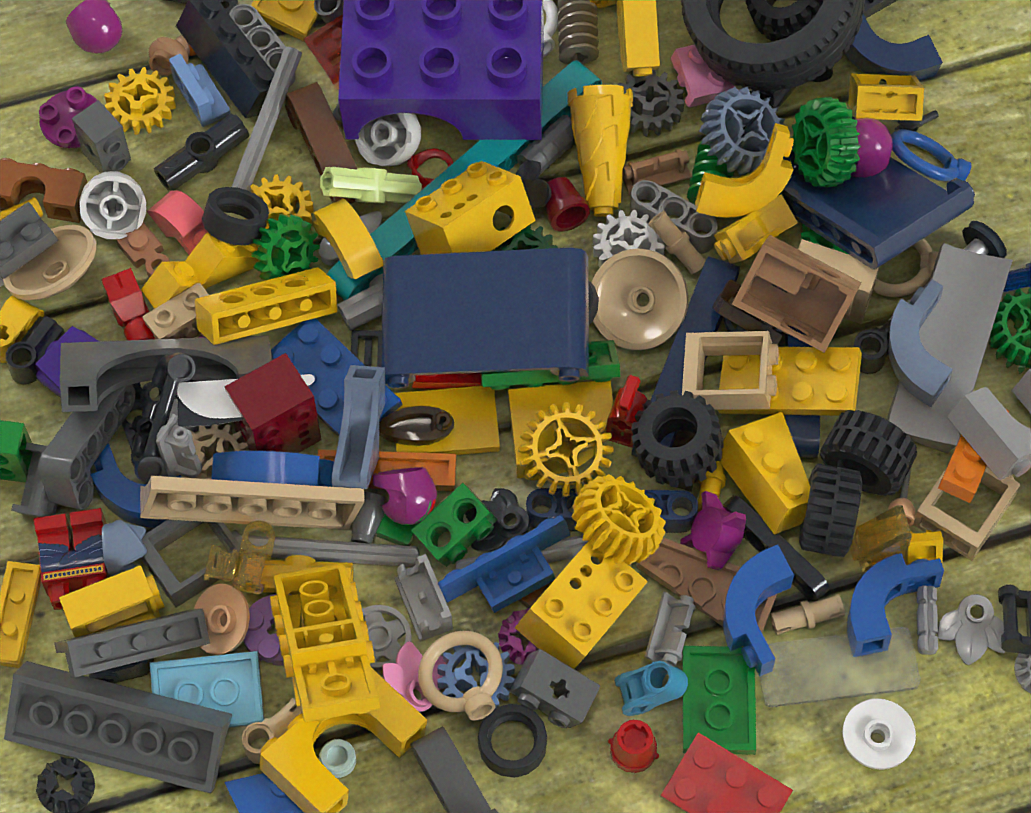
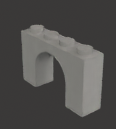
M1029 369L1011 391L1031 413V369ZM987 387L964 395L947 418L999 480L1013 474L1015 477H1019L1031 468V429L1014 419Z

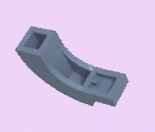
M931 279L926 288L920 286L917 289L910 304L903 299L899 301L893 313L888 339L889 359L898 380L908 392L929 407H932L949 383L953 370L931 356L922 345L919 336L921 326L942 296L943 286Z

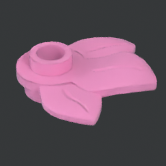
M408 641L397 653L396 664L385 663L382 665L383 679L416 710L423 712L433 705L425 698L419 685L418 670L423 656L414 644ZM443 656L437 659L432 673L433 682L438 690L441 688H438L437 679L443 676L438 674L437 668L440 664H446L443 661ZM413 689L420 692L421 700L414 696Z

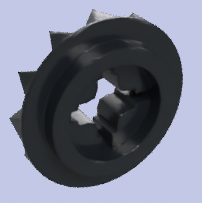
M60 757L57 761L47 763L45 769L38 775L36 793L41 804L52 813H76L90 802L95 791V779L91 769L76 757L74 759ZM58 775L65 780L74 778L70 783L74 792L73 796L64 789L59 792L56 791L59 788V783L57 782Z

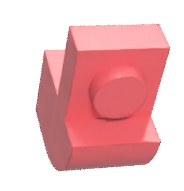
M170 191L147 210V213L166 237H175L188 255H190L203 236L209 233L204 228L202 222L203 209L192 198L181 191Z

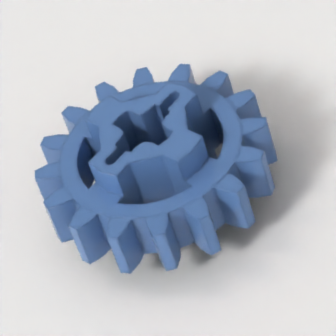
M495 642L494 644L499 650V643ZM460 645L453 647V655L444 652L443 661L446 664L438 665V674L443 676L437 679L438 688L445 689L442 694L448 697H463L464 694L460 691L467 692L469 689L477 687V682L474 681V677L471 675L473 673L472 666H475L476 672L481 677L480 687L486 680L488 662L482 658L485 655L479 649L469 645L463 648ZM508 652L500 654L503 664L502 678L497 690L491 697L495 703V708L499 706V698L506 701L509 700L510 693L506 688H511L515 681L514 678L510 677L515 674L514 664H507L509 661ZM466 659L461 667L455 668L462 660Z

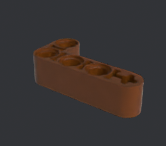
M315 82L286 94L284 104L289 120L295 130H300L320 177L325 167L357 170V166L319 84ZM329 196L332 203L341 199H345L349 204L356 202L353 198Z

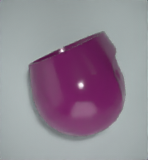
M85 0L68 15L65 21L73 41L86 52L95 54L108 52L121 39L123 32L121 20L110 6L111 3L107 0Z
M855 119L858 122L856 130L860 133L858 144L861 147L857 152L860 160L855 162L856 171L852 172L851 176L869 177L876 175L889 164L893 148L891 134L887 127L876 119Z

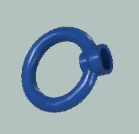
M899 129L891 134L893 152L901 161L918 173L938 181L948 182L954 178L962 181L967 179L971 170V162L962 158L955 159L946 148L933 139L906 129ZM903 142L913 144L929 152L944 165L943 168L924 161L910 151Z

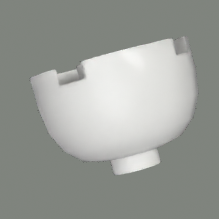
M414 113L385 115L364 125L359 132V139H355L360 154L367 162L380 166L400 165L409 160L419 148L421 126Z
M118 171L103 172L94 176L84 186L79 199L80 216L83 222L90 228L91 232L105 239H122L128 236L125 233L138 229L146 215V198L140 185L129 175Z

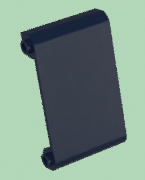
M791 151L788 158L783 157L784 160L791 161L793 172L787 185L779 195L782 194L795 219L874 270L974 205L975 193L968 182L954 178L947 183V190L892 157H890L888 166L880 173L869 177L851 176L850 180H846L843 184L835 187H819L805 182L804 175H799L798 173L799 165L794 164V152Z
M548 248L404 255L385 258L383 261L381 367H385V384H388L391 388H406L409 383L415 381L416 375L551 370L554 375L559 376V380L566 382L577 381L580 379V376H589L587 253L579 248Z

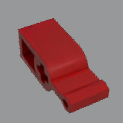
M629 375L624 388L618 390L607 419L606 432L611 433L612 436L609 441L631 448L634 445L631 430L632 423L637 422L635 418L638 410L645 411L643 404L648 401L644 394L637 391L641 382L639 377Z

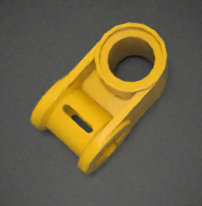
M14 296L9 297L5 301L0 311V363H7L6 352L8 348L22 340L39 316L44 317L43 310Z

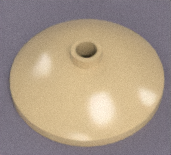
M64 225L51 229L59 241L3 279L9 293L18 299L41 300L60 294L72 287L86 273L93 262L96 253V240L87 228L79 225Z
M629 249L619 252L600 266L592 280V284L595 286L599 297L598 311L593 322L607 340H614L615 345L630 350L655 348L668 341L678 331L685 319L688 308V290L684 277L670 259L658 252L647 249ZM643 294H647L649 297V303L646 306L640 304V297Z

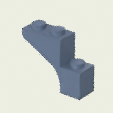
M350 365L344 379L343 419L332 472V487L368 488L379 459V419L385 406V367Z

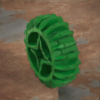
M814 98L807 101V104L801 105L800 112L795 114L796 123L792 125L794 133L793 137H791L794 138L793 149L791 150L795 154L794 164L799 165L798 173L799 175H804L805 182L812 183L813 186L835 187L843 184L844 181L850 180L851 173L856 171L855 162L860 160L857 154L858 149L861 147L858 144L860 133L856 130L858 122L852 119V110L847 109L846 103L839 102L838 98Z
M1018 288L1013 296L1009 293L1003 296L997 310L989 341L990 348L997 349L996 359L1007 358L1006 367L1009 368L1013 364L1019 366V374L1024 372L1025 368L1031 369V288L1028 289L1027 294ZM1010 319L1015 323L1014 328L1017 331L1013 337L1007 326V321Z

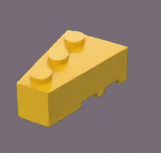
M783 412L729 430L723 441V456L719 462L773 534L801 525L806 515L810 484Z

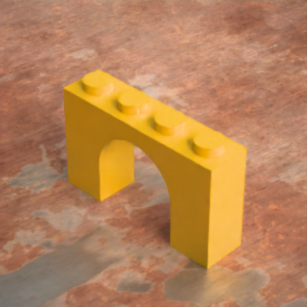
M372 667L379 695L380 709L367 711L363 714H348L331 717L324 721L314 720L304 722L303 714H299L290 722L287 731L279 738L273 737L268 740L260 751V770L304 813H339L348 802L349 789L319 761L313 748L315 741L325 730L339 724L362 726L371 731L399 758L411 748L410 743L425 735L427 719Z

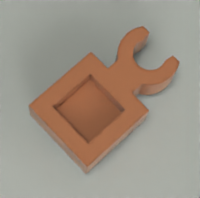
M144 222L133 232L125 233L128 236L116 239L118 247L136 269L145 264L149 278L154 273V268L160 265L161 262H170L166 255L160 254L164 251L163 246Z

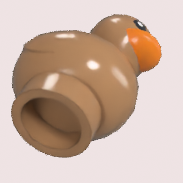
M182 35L176 39L158 37L149 47V65L153 72L155 70L159 71L160 76H169L172 73L169 62L170 58L181 54L185 62L188 63L189 56L196 55V53Z

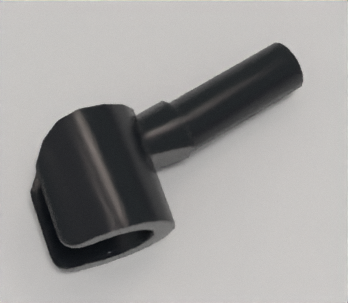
M934 110L922 116V121L898 120L897 123L899 125L894 130L906 129L917 132L919 127L938 118L939 114Z

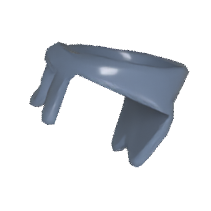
M121 520L105 524L102 527L103 557L109 576L112 577L120 574L122 570L127 571L137 567L132 562L146 555L147 549L142 542L143 536L146 533L144 527Z

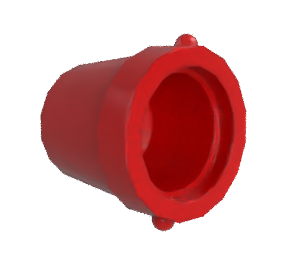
M633 719L626 721L620 726L613 738L608 740V743L611 744L610 754L613 762L625 772L638 773L645 771L652 765L655 759L659 758L657 743L648 724L641 720Z

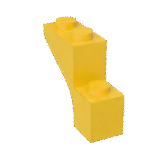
M781 194L762 209L741 216V219L714 234L717 240L714 243V247L722 260L728 259L730 264L740 262L761 249L769 235L776 237L798 224Z
M206 233L185 261L161 262L141 290L154 309L197 283H200L206 290L215 284L254 269L253 266L258 262V259L251 257V253L257 251L258 246L255 244L233 245L215 238L210 233Z

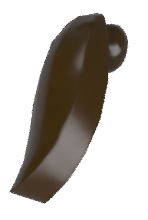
M431 406L407 407L389 414L379 422V436L388 441L404 445H430L450 434L454 428V419L449 412Z

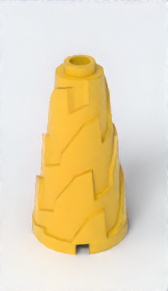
M589 85L583 86L584 95L577 96V90L574 88L567 92L568 106H570L572 130L583 177L585 200L590 210L594 211V216H613V210L619 209V203H621L622 175L626 160L631 107H633V90L629 88L624 94V86Z

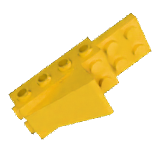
M345 564L273 575L276 595L269 596L272 616L274 617L276 634L279 639L286 678L292 677L296 706H301L304 722L324 721L331 717L363 714L367 711L380 709L379 695L370 663H375L372 641H369L366 621L363 619L361 602L358 601L355 582L349 583ZM328 585H334L333 588L328 589ZM292 591H299L296 595H289Z

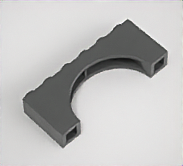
M269 335L247 336L213 345L207 338L61 343L60 391L62 412L98 411L100 402L110 393L131 384L151 381L160 359L174 353H184L194 360L196 370L190 380L239 379L272 361Z

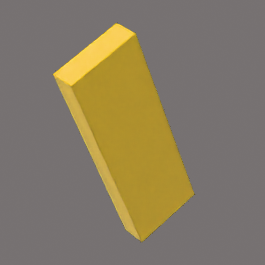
M7 561L0 591V666L14 668L22 666L41 585L40 565Z

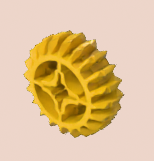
M569 402L563 403L562 413L558 412L555 404H550L549 413L551 416L548 417L540 409L536 415L541 423L539 424L535 420L529 419L527 426L533 433L528 431H522L520 437L530 442V444L520 445L518 451L530 456L521 459L520 464L521 466L533 465L534 468L530 469L526 474L528 479L533 478L537 474L541 476L536 484L537 488L541 489L546 481L551 483L548 491L550 495H554L557 486H562L563 497L569 496L570 486H573L575 493L579 495V491L582 489L581 483L588 484L589 481L593 480L592 475L594 477H605V473L598 466L605 468L611 466L612 461L602 457V455L612 454L614 451L612 446L602 444L611 439V433L599 434L598 431L606 423L604 420H601L594 425L591 421L595 417L596 412L593 410L588 413L586 418L581 415L583 405L581 404L577 405L575 413L570 412ZM563 423H572L581 427L590 437L583 436L577 438L572 436ZM553 425L555 444L544 451L538 452L537 443L539 436L545 429ZM562 439L563 442H568V445L572 444L573 447H576L570 454V460L569 457H564V453L560 455L558 452H555L559 450ZM594 447V458L591 466L579 474L577 455L586 451L587 448ZM542 462H559L563 465L565 471L568 472L569 477L559 476L550 472Z
M610 474L604 478L597 476L582 487L572 505L574 513L571 517L577 522L575 529L584 534L582 540L589 541L593 545L592 550L597 549L602 552L604 559L608 556L612 557L616 564L624 561L627 565H631L633 562L641 563L650 554L653 555L659 548V544L666 533L663 529L666 521L660 517L662 510L653 505L655 499L648 498L644 494L645 489L639 490L636 488L634 481L626 483L622 476L616 479Z

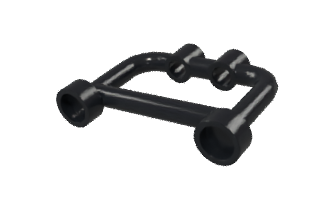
M174 353L160 359L155 368L152 381L146 383L142 389V396L146 400L142 414L135 417L132 422V428L136 435L131 451V463L137 478L148 484L151 476L164 477L165 465L158 458L157 434L160 428L168 423L179 382L190 380L196 370L194 360L184 353ZM157 387L159 394L156 398L151 399L150 391ZM143 421H148L149 428L146 431L141 432V423Z

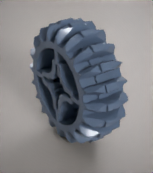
M734 87L727 92L719 93L714 98L715 100L707 104L706 111L700 119L704 124L699 132L706 135L701 144L709 145L711 148L707 156L715 154L718 158L716 166L725 163L727 164L728 173L737 169L739 176L746 175L748 172H753L760 165L765 156L774 124L783 125L785 119L777 117L776 113L779 107L771 108L769 105L770 97L762 100L759 90L753 91L750 94L748 87L741 88L739 91Z

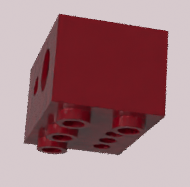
M286 353L224 386L226 393L244 419L233 422L236 433H241L243 443H247L249 451L300 453L322 440L314 395Z

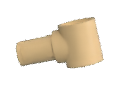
M294 698L290 699V702L271 719L265 718L262 722L252 723L243 731L242 744L248 759L253 763L260 764L261 749L251 747V743L255 739L261 737L268 740L273 737L279 738L287 731L290 722L299 714H303L301 706H296Z

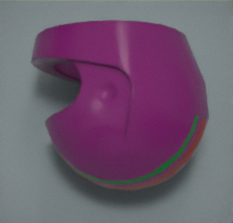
M425 467L396 469L373 474L372 484L386 489L389 493V501L380 506L386 516L392 521L403 525L417 524L434 510L437 501V491Z

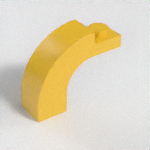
M774 124L765 156L760 165L750 174L739 178H726L704 172L695 201L696 212L715 217H739L750 214L753 211H758L772 202L785 188L793 172L791 161L783 159V157H789L794 138L790 137L788 126Z

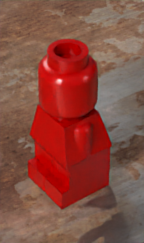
M129 268L102 278L101 281L118 325L124 328L126 340H155L154 334L143 319V316L149 313V309L132 269Z

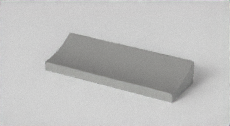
M945 243L941 245L930 281L933 279L943 286L942 296L921 326L919 336L926 351L953 370L949 383L932 407L914 397L898 380L886 420L892 422L908 434L911 441L947 454L956 447L960 432L947 416L964 395L974 390L1013 261L1012 259L983 255Z

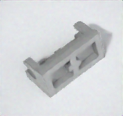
M426 554L417 557L416 565L406 569L405 565L401 564L397 568L398 577L394 578L419 641L453 629L452 615L438 586V581Z

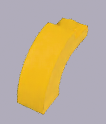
M341 199L313 212L316 218L315 221H312L315 231L325 237L332 245L348 277L357 279L383 266V259L367 228L353 207L345 199Z

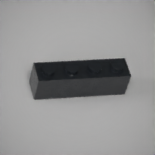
M188 0L176 24V28L244 118L259 116L274 77L273 71L218 0Z

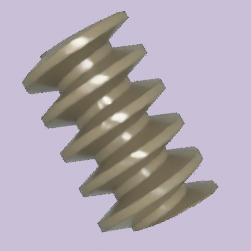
M589 0L558 1L559 61L569 65L575 60L580 61L582 64L589 63L599 57V50L597 49L599 39L597 38L598 17L596 16L598 7Z

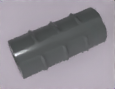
M562 115L542 133V140H534L531 144H527V147L517 155L519 166L528 160L538 161L541 163V174L546 169H549L553 162L560 159L564 152L571 149L575 143L571 118L568 115Z

